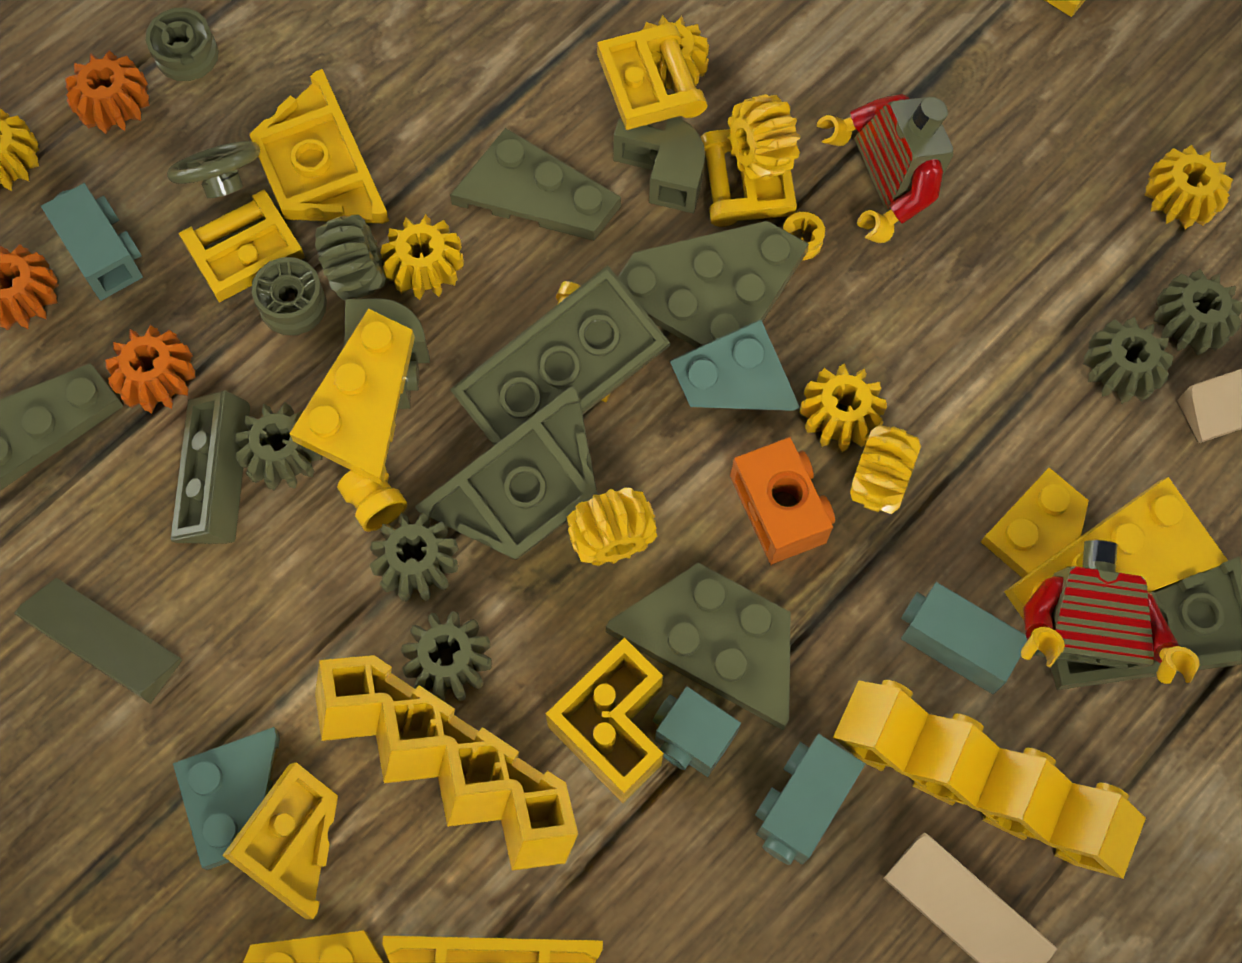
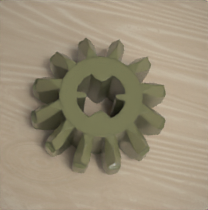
M358 214L347 217L340 216L327 221V224L317 227L315 247L319 254L318 260L323 267L324 275L329 280L331 289L341 299H358L384 287L386 277L377 240L374 239L370 226L366 224L361 216Z
M1201 269L1192 272L1189 277L1181 273L1173 278L1168 287L1164 288L1157 298L1156 305L1159 308L1155 312L1154 322L1165 325L1161 338L1174 337L1177 339V351L1185 349L1187 345H1191L1197 356L1205 353L1208 348L1216 351L1224 347L1229 341V337L1236 334L1242 323V320L1238 317L1242 313V302L1232 299L1235 295L1236 286L1223 287L1220 284V273L1208 280Z
M1135 316L1127 319L1124 325L1114 319L1107 323L1102 331L1095 332L1089 341V350L1084 356L1083 365L1092 369L1088 375V382H1101L1104 385L1102 397L1115 391L1118 393L1121 404L1129 402L1133 396L1143 401L1149 398L1154 390L1160 389L1166 383L1169 375L1167 370L1173 364L1174 356L1164 351L1168 346L1169 338H1155L1152 335L1154 333V323L1142 329L1139 328Z
M284 402L279 411L273 413L270 406L263 404V417L259 420L245 415L244 422L249 431L235 433V441L241 448L236 452V459L241 467L247 468L246 474L252 482L257 483L264 479L268 489L275 491L282 479L286 480L290 488L296 489V475L302 473L305 476L313 477L315 471L310 462L323 460V456L293 442L289 434L304 409L294 414L292 406ZM283 442L285 447L276 451L274 446Z
M422 512L417 518L416 523L411 524L408 516L401 513L398 520L401 527L395 530L390 525L382 524L380 530L385 540L371 542L370 549L372 554L378 558L371 562L370 568L373 575L382 576L380 585L385 592L398 588L400 599L407 602L411 598L414 589H418L422 600L428 601L431 598L428 587L434 584L437 588L446 590L449 584L443 573L458 571V562L451 557L459 550L456 539L446 538L448 528L444 522L441 521L430 527L429 515ZM410 552L416 556L423 553L424 556L420 562L413 558L406 560L405 557Z
M450 612L446 624H441L437 614L431 613L428 616L431 626L428 631L417 625H412L410 629L412 636L418 643L402 645L401 652L403 656L411 659L402 667L403 673L406 678H417L414 684L415 689L418 685L427 691L433 687V694L443 701L446 698L447 690L453 689L456 699L463 701L466 699V693L462 685L467 682L473 688L480 689L484 683L476 671H486L492 668L491 658L482 654L491 647L488 636H476L479 631V625L474 619L467 621L460 627L458 612ZM451 648L454 663L443 666L440 651Z

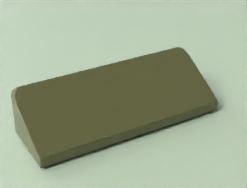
M226 390L188 400L171 532L172 542L227 544L235 542L244 468L240 466L236 459V452L241 448L235 441V433L248 431L244 421L245 415L249 416L250 404Z
M55 578L22 603L14 612L15 615L149 704L152 703L183 661L168 649L58 578Z

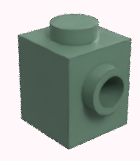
M687 686L678 699L670 694L653 718V722L659 725L656 730L655 742L661 745L660 750L664 753L663 757L682 770H685L690 765L706 777H709L737 735L741 722Z

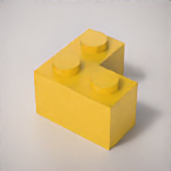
M625 637L545 713L548 728L622 803L662 765L664 755L631 721L661 691L663 675Z

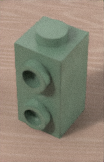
M83 183L71 190L59 193L53 200L41 205V208L100 301L143 278L134 260L142 255L127 231L119 235L115 232L112 225L118 222L119 219L104 195L95 200L86 184Z
M935 582L926 597L916 592L901 617L902 620L909 623L901 640L991 694H995L1007 682L1021 657V649L1027 642L1024 633L938 582Z
M817 734L810 747L799 742L783 768L792 776L782 793L772 787L755 814L756 817L764 821L756 833L757 836L765 840L762 848L771 856L787 865H791L793 860L803 865L812 855L866 763L820 734Z

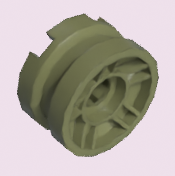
M172 8L155 17L146 30L145 41L148 49L155 59L158 69L168 78L176 81H192L202 78L213 69L218 61L219 49L206 19L197 11L189 8Z
M294 257L278 258L269 261L259 269L253 279L251 293L263 322L272 331L282 335H299L310 331L322 320L326 312L327 299L316 270L308 262ZM289 293L295 294L296 298L293 301L285 302L289 298Z

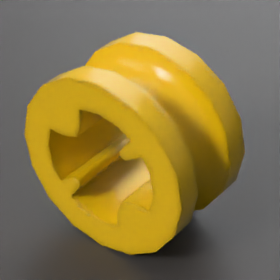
M797 212L789 216L782 229L792 235L798 229H802V234H805L806 230L809 231L812 236L810 242H808V252L803 260L814 258L820 252L825 238V226L822 220L810 212Z

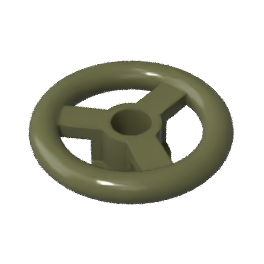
M239 141L213 147L176 162L168 169L167 177L176 184L203 181L202 187L207 198L225 196L243 187L237 169L254 161L260 154V147L252 141Z

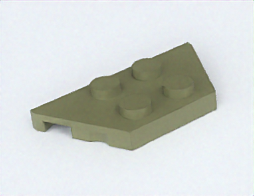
M573 386L568 388L416 505L417 511L421 514L424 512L429 515V518L438 522L442 521L457 532L515 560H518L565 524L567 516L576 510V505L579 502L589 501L593 498V494L598 495L579 394Z
M700 563L695 564L609 620L606 625V633L620 641L625 637L638 651L781 730H784L789 721L791 612Z

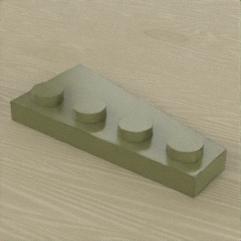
M91 363L0 399V491L124 407Z
M1240 556L1204 573L1200 572L1185 578L1165 589L1151 592L1180 647L1190 649L1199 658L1200 666L1198 670L1242 664V563ZM1057 659L1052 665L1051 670L1056 690L1156 677L1161 663L1154 659L1153 666L1130 670Z

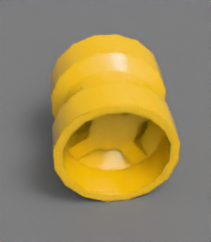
M352 470L346 473L338 482L337 488L346 503L353 504L357 509L355 517L364 531H376L382 527V524L388 525L392 523L408 506L399 489L391 488L389 485L390 476L387 470L383 486Z

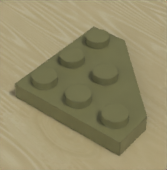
M764 221L634 252L618 278L657 326L698 348L757 320H762L763 322L808 252L809 244L776 225Z

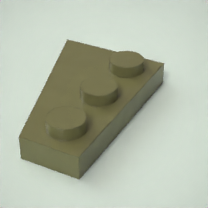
M506 128L450 194L451 203L455 206L468 209L470 204L492 210V215L509 219L513 215L537 221L539 227L595 241L621 207V197Z

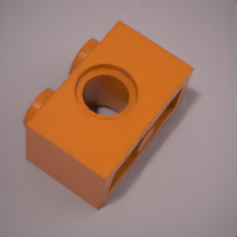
M791 437L734 458L730 474L731 480L770 565L827 543L833 529L832 524L835 523L832 506L825 495L818 496L811 481L814 478L811 462L803 450L797 452ZM778 492H787L795 497L798 504L791 507L782 506L774 500L772 495Z

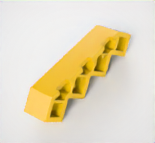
M375 655L319 660L315 698L322 741L376 735L384 783L438 777L447 827L501 820L512 871L566 863L578 836L566 782L548 770L545 774H542L518 758V750L483 727L480 731L476 730L454 715L455 708L420 685L416 689L392 674V667Z
M883 680L880 685L858 681L833 736L838 743L855 757L880 771H883L885 766L893 768L900 774L914 780L913 787L953 806L955 802L968 805L972 809L984 814L982 821L1021 840L1029 837L1057 848L1054 856L1075 866L1124 879L1146 817L1128 801V793L1116 786L1102 782L1097 783L1095 788L1072 783L1055 767L1056 760L1052 756L1034 748H1025L1023 753L1002 749L983 733L984 726L969 716L955 713L951 719L928 714L912 699L913 692L898 682Z

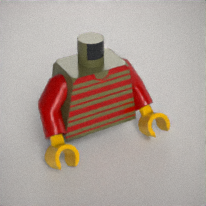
M904 94L887 96L850 112L851 117L846 119L826 115L818 120V128L830 129L835 127L833 135L821 141L825 144L838 147L844 146L850 140L852 131H858L854 138L886 210L885 214L868 210L860 215L857 220L859 227L866 230L874 228L865 236V239L876 243L889 241L893 236L894 224L896 222L905 223L938 199L942 177L953 157V146L942 125L948 115L947 106L936 97L910 99Z
M1103 540L1085 541L1082 567H1067L1055 572L1052 577L1046 578L1024 605L1023 613L1027 642L1022 647L1020 653L1021 657L1025 660H1031L1033 656L1046 657L1047 667H1052L1057 659L1134 670L1153 666L1155 659L1161 663L1156 673L1157 679L1164 684L1172 682L1176 670L1183 675L1186 683H1191L1200 666L1197 655L1190 649L1180 647L1152 593L1147 591V582L1144 577L1116 572L1118 545L1114 542Z

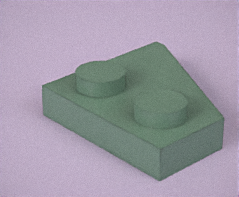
M757 320L670 360L690 407L794 411L800 408L762 320Z
M275 727L173 763L200 864L205 870L230 862L222 855L272 788L271 771L275 749L279 748L280 735Z

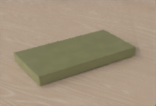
M607 265L450 390L491 443L496 445L571 386L579 394L583 415L670 346V342Z

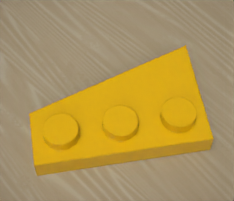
M368 309L289 433L293 442L383 486L386 473L385 463L389 445L393 441L395 432V417L400 394H403L415 340L413 330Z

